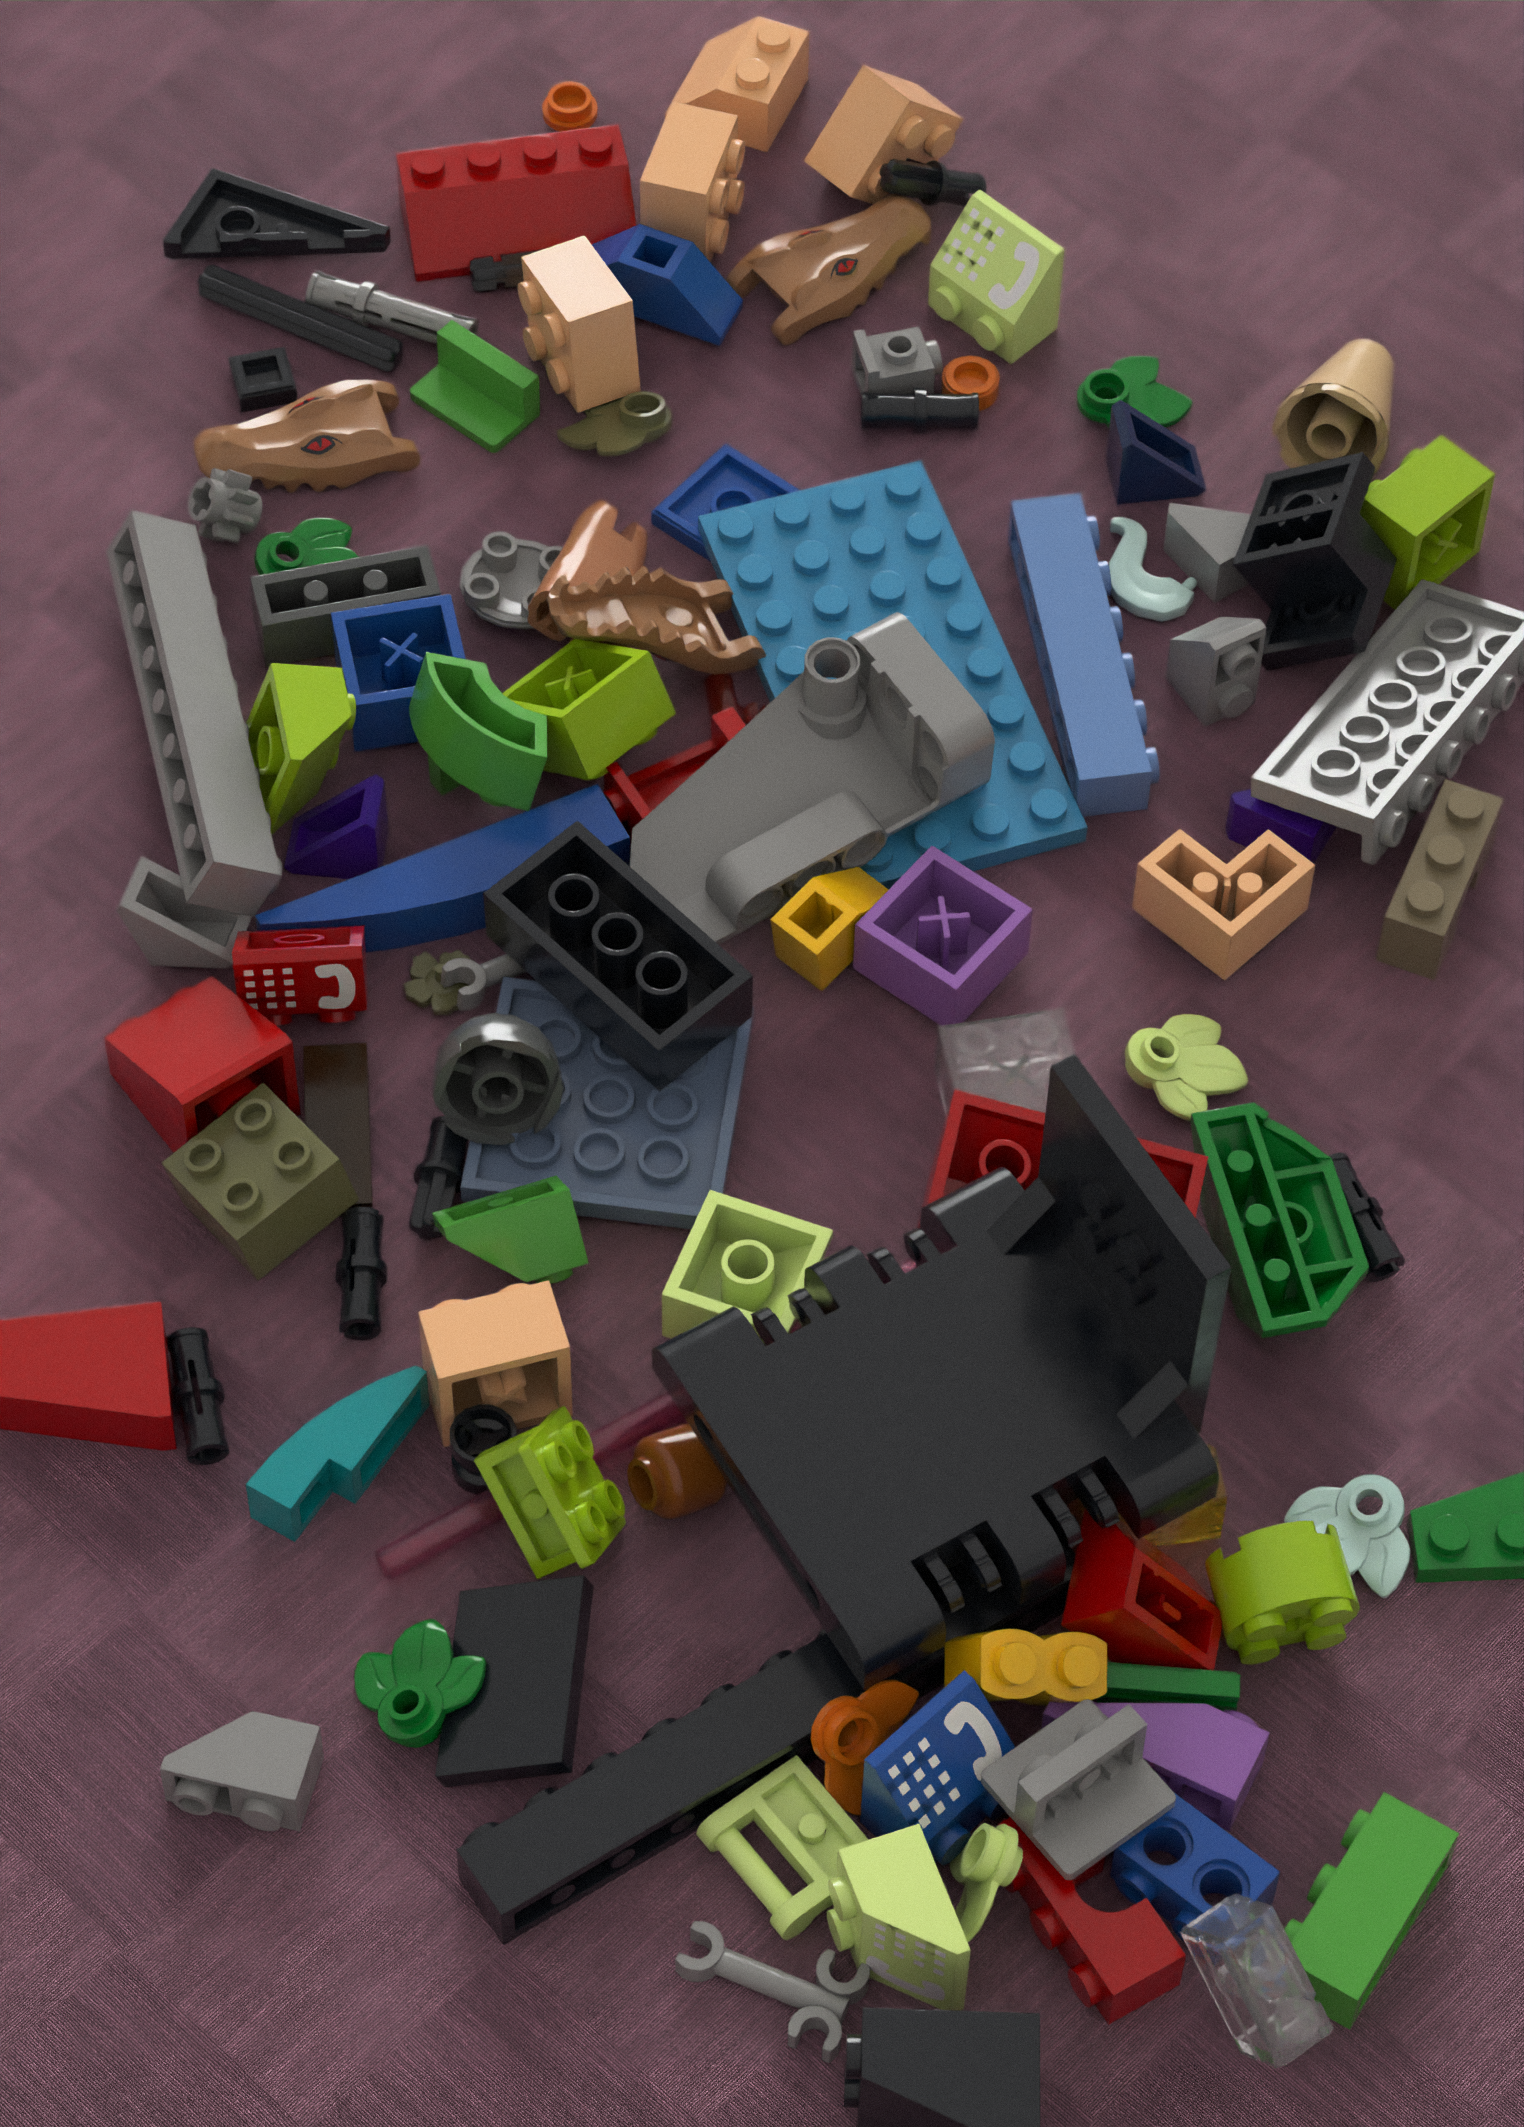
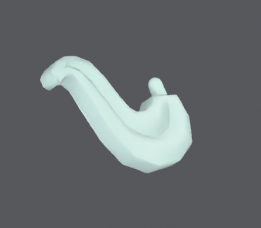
M1113 517L1110 522V532L1123 536L1109 562L1111 595L1115 602L1138 617L1161 622L1185 615L1194 601L1195 593L1192 590L1197 585L1196 579L1189 577L1180 584L1171 577H1157L1144 571L1142 564L1147 549V531L1133 519Z

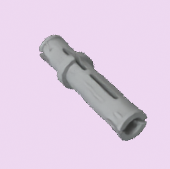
M316 270L312 274L306 290L305 302L349 317L352 321L366 327L372 324L437 344V332L451 320L475 335L478 333L479 321L476 318L458 315L425 303L381 291L377 283L367 280L362 284H358Z

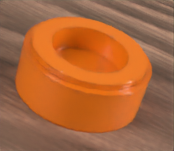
M979 356L955 358L943 370L941 393H978L979 411L985 410L993 405L998 397L999 372L993 363Z

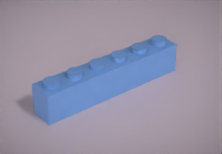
M1081 493L1012 500L1010 505L1008 543L1066 781L1083 817L1147 809L1150 785L1159 783V761L1155 747L1146 748L1143 736L1147 734L1146 709L1142 699H1133L1131 689L1135 687L1134 663L1130 652H1121L1119 642L1123 640L1122 616L1118 606L1110 607L1107 596L1111 595V575L1107 561H1098L1096 551H1099L1100 547L1097 519L1095 516L1086 515Z

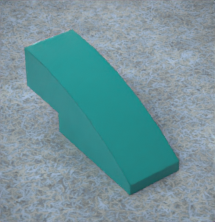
M415 1365L379 1379L339 1400L302 1426L271 1454L246 1483L250 1517L296 1542L333 1492L356 1504L429 1407L427 1371Z

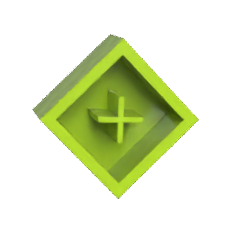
M1442 434L1422 450L1420 448L1412 450L1403 459L1399 468L1383 481L1377 479L1371 482L1360 510L1361 516L1397 558L1383 599L1384 602L1395 610L1422 579L1440 584L1480 551L1495 473Z
M582 639L572 640L502 693L521 707L547 716V760L543 771L581 778L583 780H593L607 774V766L632 747L651 740L657 734V728L676 714L649 651Z

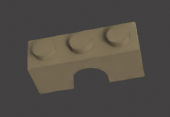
M1448 779L1444 780L1384 916L1376 961L1435 981L1455 935L1459 914L1468 888H1475L1494 844L1504 798Z

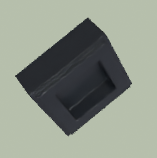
M285 347L228 357L229 371L241 413L290 404L298 400L297 388Z

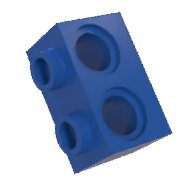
M1175 1793V1806L1114 1850L1110 1877L1115 1880L1118 1890L1131 1903L1136 1904L1147 1898L1156 1912L1171 1923L1175 1934L1186 1945L1197 1951H1204L1206 1949L1220 1961H1223L1273 1903L1280 1871ZM1153 1851H1165L1173 1855L1178 1862L1171 1865H1160L1151 1861L1147 1854ZM1210 1893H1220L1229 1897L1234 1905L1227 1908H1217L1208 1904L1203 1899V1896Z

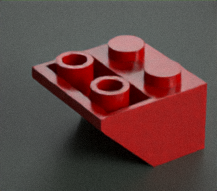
M1085 1509L1081 1525L1083 1542L1077 1545L1061 1625L1071 1632L1087 1633L1106 1642L1107 1658L1114 1663L1214 1670L1223 1624L1220 1610L1211 1597L1181 1565L1143 1537L1137 1539L1130 1527L1122 1521L1108 1528H1102Z

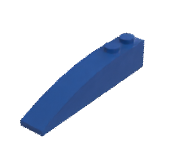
M596 784L255 915L257 930L364 925L366 953L398 949L460 936L486 928L483 893L574 822H580L628 866H630V837L601 788Z

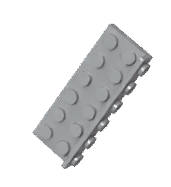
M1422 579L1369 640L1365 652L1358 653L1254 773L1251 777V797L1361 834V861L1374 865L1388 847L1394 848L1399 844L1406 825L1417 812L1423 813L1428 808L1435 790L1446 777L1452 778L1456 774L1463 756L1474 743L1480 744L1483 741L1490 723L1501 710L1507 711L1512 705L1517 690L1524 683V611Z

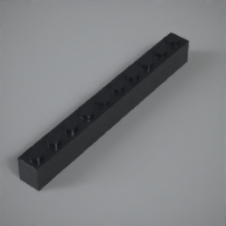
M1062 1545L1066 1558L1064 1581L1022 1604H1019L1002 1578L1001 1587L986 1593L975 1584L962 1562L948 1569L952 1578L957 1581L962 1590L965 1606L953 1613H948L940 1606L938 1600L935 1599L946 1625L945 1642L961 1635L1001 1629H1019L1031 1633L1063 1614L1075 1559L1073 1550ZM822 1629L815 1640L795 1652L783 1650L770 1657L761 1666L757 1674L735 1686L729 1683L713 1690L702 1701L699 1708L678 1720L667 1718L658 1722L645 1733L642 1741L622 1753L609 1752L598 1757L587 1766L581 1777L560 1789L549 1787L538 1792L529 1799L521 1812L500 1824L489 1822L475 1829L467 1836L463 1845L456 1849L459 1880L502 1944L505 1945L694 1833L701 1823L713 1812L795 1755L805 1765L817 1760L819 1757L812 1747L811 1730L819 1711L828 1702L837 1697L853 1696L857 1698L866 1690H863L825 1630ZM945 1646L884 1680H897L911 1686L919 1692L918 1700L944 1684Z

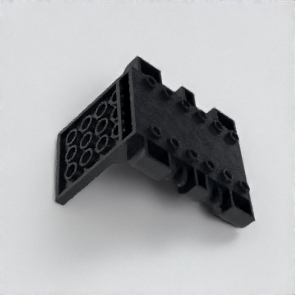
M1075 1054L1051 1065L1038 1178L1024 1191L1009 1170L999 1167L922 1207L920 1228L913 1229L902 1235L905 1249L909 1257L915 1262L917 1268L904 1273L893 1255L885 1247H878L867 1253V1260L858 1248L849 1245L805 1269L804 1288L787 1295L790 1310L795 1319L800 1322L801 1329L788 1334L776 1314L768 1307H765L751 1314L754 1326L759 1334L758 1336L744 1314L733 1306L652 1348L653 1371L863 1690L870 1688L945 1646L946 1625L935 1599L938 1600L940 1606L948 1613H953L965 1606L962 1590L948 1570L962 1562L975 1584L986 1593L1001 1587L1002 1578L1019 1604H1022L1064 1581L1066 1558L1062 1545L1065 1548H1072L1083 1542L1080 1525L1067 1507V1504L1079 1499L1092 1519L1102 1528H1108L1119 1522V1512L1137 1539H1140L1216 1497L1219 1484L1218 1469L1209 1448L1199 1435V1432H1201L1231 1266Z

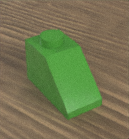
M557 1175L432 1213L435 1226L446 1240L525 1282L535 1280V1283L548 1280L550 1284L560 1282L573 1275L572 1268L589 1263L570 1189Z

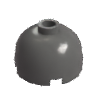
M490 1013L469 1019L448 1035L437 1051L432 1091L436 1108L438 1106V1109L445 1115L446 1125L455 1134L475 1143L505 1145L515 1142V1137L511 1133H523L534 1127V1134H536L549 1124L560 1108L563 1080L553 1044L538 1027L515 1015Z

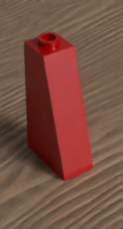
M161 1301L0 1320V1429L160 1451L176 1450L174 1410L170 1397L172 1388L169 1354L166 1343L167 1334Z

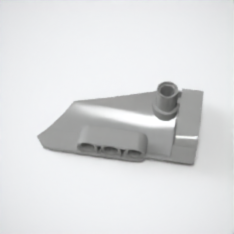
M899 612L893 613L848 637L847 641L830 637L817 640L809 646L805 654L804 671L703 766L632 828L630 867L719 945L777 913L812 877L863 866L882 850L889 836L988 783L991 778L995 745L992 726L978 703L912 623ZM826 677H834L837 679H828Z

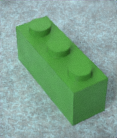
M1383 1792L1371 1813L1360 1808L1350 1822L1340 1844L1348 1851L1337 1868L1328 1863L1323 1866L1308 1893L1307 1901L1314 1904L1306 1919L1301 1923L1292 1918L1276 1943L1272 1956L1281 1962L1275 1987L1350 2030L1450 1865L1459 1833L1386 1792Z

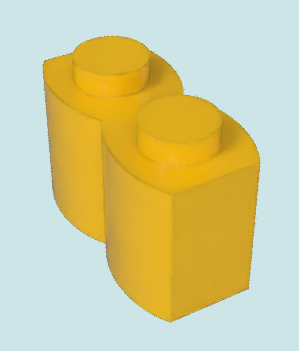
M1001 1629L961 1635L945 1642L944 1688L965 1670L974 1678L988 1702L1015 1699L1029 1705L1046 1706L1049 1702L1074 1703L1085 1699L1093 1700L1107 1693V1643L1096 1636L1082 1632H1065L1037 1636L1019 1629Z

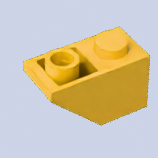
M859 867L812 877L770 919L775 956L820 991H823L853 961L855 924L889 889Z

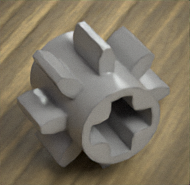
M213 468L210 478L203 477L194 484L188 499V511L192 519L202 522L198 531L199 536L219 542L225 540L237 544L240 539V533L249 534L256 528L262 514V500L257 492L248 490L252 482V476L230 469L223 471Z

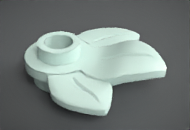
M1365 1474L1353 1478L1343 1488L1316 1487L1310 1489L1293 1502L1284 1518L1285 1523L1314 1521L1317 1533L1325 1534L1327 1523L1335 1526L1350 1576L1359 1571L1369 1588L1381 1598H1387L1396 1590L1408 1568L1411 1551L1404 1534L1399 1528L1405 1514L1403 1496L1399 1488L1384 1476ZM1366 1497H1376L1383 1502L1381 1509L1373 1515H1365L1357 1509L1360 1501Z

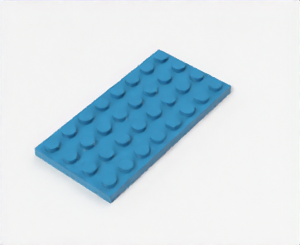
M921 460L698 516V530L718 579L726 580L733 592V595H731L732 607L730 609L742 637L748 635L755 636L765 651L766 657L758 659V665L755 668L769 702L773 701L804 671L805 654L809 646L814 642L827 637L840 638L847 641L848 637L893 613L899 612L912 623L978 703L992 726L995 745L989 782L889 836L882 850L872 860L859 868L887 889H890L931 846L936 847L970 870L976 871L1086 841L1088 828ZM826 677L828 679H837L834 677Z

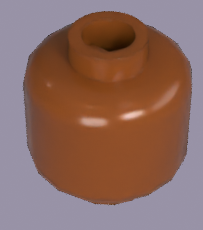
M688 1423L677 1425L641 1439L635 1447L633 1459L627 1468L628 1484L636 1502L645 1510H651L654 1514L665 1520L680 1518L717 1504L724 1496L727 1482Z

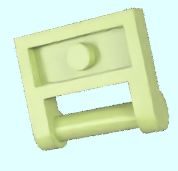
M797 1755L713 1812L701 1823L696 1832L697 1837L710 1852L719 1851L772 1914L769 1922L783 1940H789L799 1935L811 1924L817 1915L833 1905L828 1881L836 1878L838 1849L869 1840ZM754 1821L808 1885L794 1896L789 1892L740 1833L741 1829Z

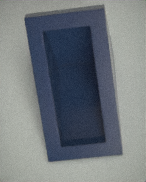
M1121 399L1112 405L1106 464L1117 505L1197 497L1206 491L1194 445Z

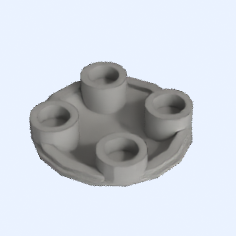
M502 531L490 533L483 539L482 549L473 553L462 567L459 588L466 605L481 619L500 627L524 630L534 628L528 623V605L563 547H549L537 541L516 539L510 533Z

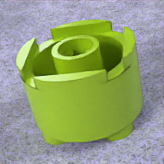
M1294 1521L1261 1528L1238 1537L1240 1551L1224 1559L1220 1547L1206 1559L1204 1567L1214 1602L1220 1610L1223 1624L1222 1630L1227 1646L1238 1651L1241 1663L1253 1665L1269 1661L1280 1654L1279 1646L1302 1641L1306 1642V1646L1310 1650H1321L1335 1646L1347 1638L1344 1626L1353 1620L1360 1610L1337 1529L1328 1523L1325 1534L1317 1533L1314 1521Z

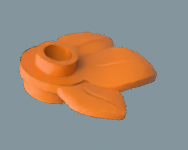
M881 1681L871 1686L857 1698L853 1696L837 1697L828 1702L819 1711L814 1720L811 1730V1743L816 1755L825 1761V1789L843 1810L852 1814L861 1815L864 1759L904 1724L902 1722L903 1719L908 1715L919 1696L917 1690L901 1681Z

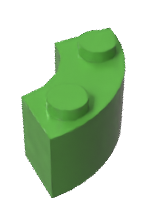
M426 652L409 704L412 728L420 745L445 773L469 790L479 794L484 802L497 807L509 806L529 811L547 760V716L525 709L504 696L492 682L486 663Z

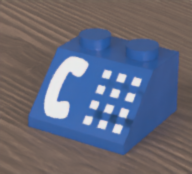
M965 1670L864 1759L860 1822L876 1837L920 1824L935 1863L938 1861L942 1865L950 1863L961 1853L971 1837L970 1831L986 1816L991 1820H995L1006 1812L982 1785L981 1773L989 1765L1015 1748L978 1684Z

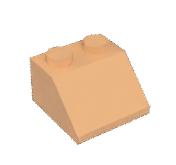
M757 16L708 40L672 101L738 115V140L745 141V146L768 152L808 81L809 31ZM671 104L669 105L667 111L665 112V118H666V116H667V113H668V111H669V108H670Z

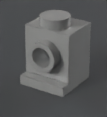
M919 326L867 336L864 329L853 331L851 371L860 395L862 392L913 394L914 388H926V394H934L935 375L942 373L941 352L936 340H924Z

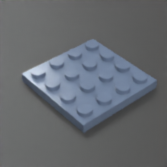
M503 977L496 1013L515 1015L538 1027L550 1040L562 1072L563 1093L558 1112L549 1124L536 1134H534V1127L523 1133H511L515 1137V1142L505 1145L482 1144L470 1140L460 1186L461 1201H473L557 1175L570 1189L575 1212L578 1216L692 1229L709 1190L725 1194L754 1022V1007L752 1017L659 1092L539 982Z

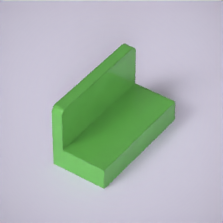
M453 320L437 332L438 365L410 388V399L491 453H497L540 416L539 376Z

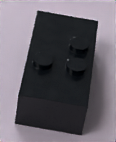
M578 821L574 822L483 893L486 936L659 1092L752 1017L753 975Z

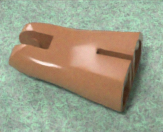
M599 500L581 513L574 523L562 550L545 574L528 605V623L551 640L561 642L566 638V636L560 633L551 618L547 602L549 591L558 577L561 575L566 576L569 582L568 587L578 586L583 582L593 585L605 572H608L610 577H612L622 568L628 567L633 576L645 564L648 541L647 530L637 522H632L621 534L616 532L613 527L617 519L618 509L607 501ZM588 640V641H593V642H599V643L611 644V645H616V646L634 648V647H630V646H626V645H622V644H618V643H613V642H608V641Z

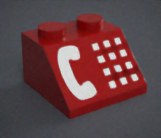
M364 925L238 931L232 951L237 996L276 1026L293 1022L292 1014L318 1013L319 1022L339 1023L355 1020L356 1011H367L369 999Z

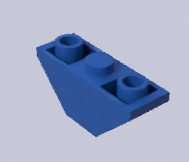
M639 224L592 244L633 300L635 317L718 346L722 344L743 308V300L692 241Z

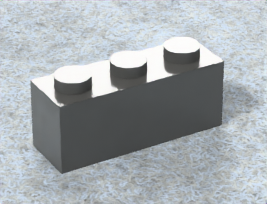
M428 545L250 577L253 620L265 667L270 666L271 663L284 664L333 655L334 644L331 612L441 595Z

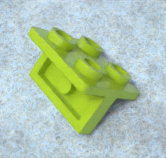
M565 1406L551 1411L540 1425L482 1451L474 1459L537 1579L577 1562L581 1569L594 1564L626 1524L624 1518L625 1505L618 1488L611 1480H604L592 1457L594 1448L588 1431L580 1421L571 1418Z

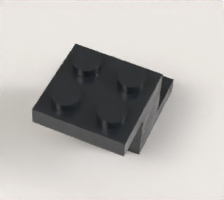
M1363 452L1265 475L1233 566L1271 609L1265 625L1267 629L1261 664L1267 671L1362 653L1367 648L1397 558L1360 514L1376 468Z

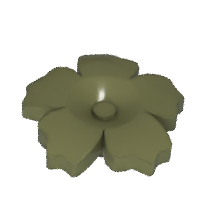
M460 949L452 953L443 952L439 956V964L426 951L419 956H413V966L410 969V978L412 980L403 984L406 999L415 1003L420 1008H426L431 1004L434 1015L448 1016L454 1011L459 1010L456 1006L458 990L469 985L466 983H455L444 988L440 983L442 967L448 961L455 958L470 959V957L464 955Z

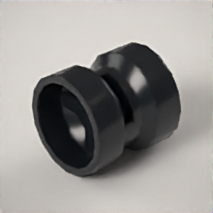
M490 1404L474 1405L459 1413L450 1427L452 1473L456 1482L467 1492L476 1495H492L474 1459L482 1451L517 1436L516 1425L512 1417L502 1408Z

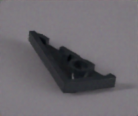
M212 168L164 238L163 248L165 257L170 259L385 252L391 243L389 226Z

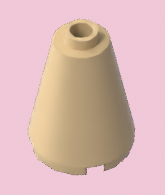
M1356 339L1348 342L1282 401L1272 430L1273 437L1277 435L1282 448L1280 456L1289 468L1361 452L1376 467L1374 473L1380 468L1389 446L1394 362L1386 348L1368 339Z

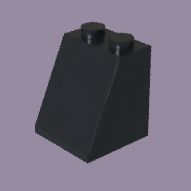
M863 2007L861 2034H847L844 2108H858L857 2127H1040V2013Z

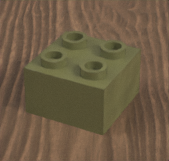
M264 1083L260 1084L161 1162L182 1203L257 1281L359 1200L340 1159Z

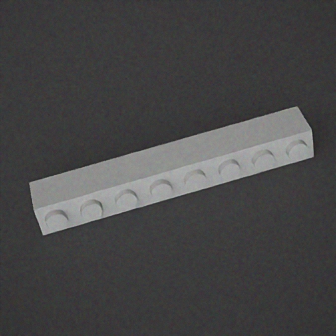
M131 510L106 553L186 903L254 917L267 896L274 893L278 888L282 876V863L276 855L270 830L271 818L265 810L260 790V774L258 768L254 765L248 741L249 729L243 720L238 700V684L233 679L227 655V640L222 635L217 614V598L212 593L206 569L207 558L205 553L202 552L196 525Z

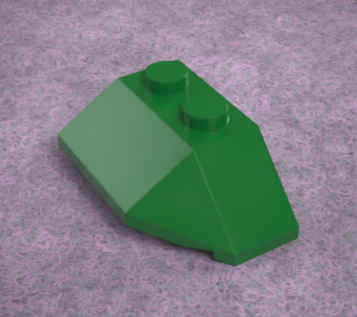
M1254 1102L1191 1113L1190 1124L1194 1153L1208 1156L1200 1194L1201 1209L1211 1240L1231 1266L1227 1289L1237 1318L1261 1338L1326 1327L1367 1275L1369 1264L1332 1158L1295 1131L1270 1119L1269 1113Z

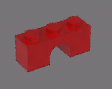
M1011 1817L998 1824H1006L1017 1830L1018 1846L1023 1850V1859L1019 1871L1005 1889L1010 1893L1019 1891L1031 1909L1029 1918L1037 1937L1048 1950H1052L1055 1947L1058 1949L1070 1967L1068 1969V1978L1077 1997L1086 2007L1090 2008L1095 2005L1109 2025L1180 1985L1186 1954L1147 1898L1122 1911L1104 1912L1092 1908L1078 1895L1076 1888L1080 1884L1103 1872L1105 1857L1073 1880H1066Z

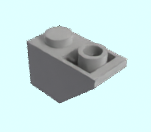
M1219 617L1170 639L1166 679L1204 727L1225 717L1234 718L1239 716L1251 705L1255 704L1267 629L1260 619Z
M251 1711L163 1758L160 1773L166 1801L173 1802L179 1809L194 1815L204 1816L214 1811L239 1817L247 1825L263 1831H276L282 1827L300 1832L324 1760L320 1726Z

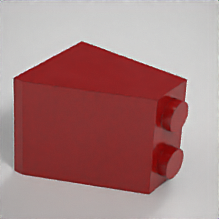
M213 976L193 987H185L178 990L167 1002L140 1017L127 1019L114 1032L104 1037L110 1074L173 1153L262 1083L296 1116L301 1114L292 1040L284 1031Z

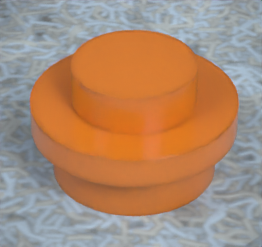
M573 81L561 82L553 86L542 104V116L545 123L559 132L589 128L594 124L598 115L597 102L591 95L590 90L585 85Z

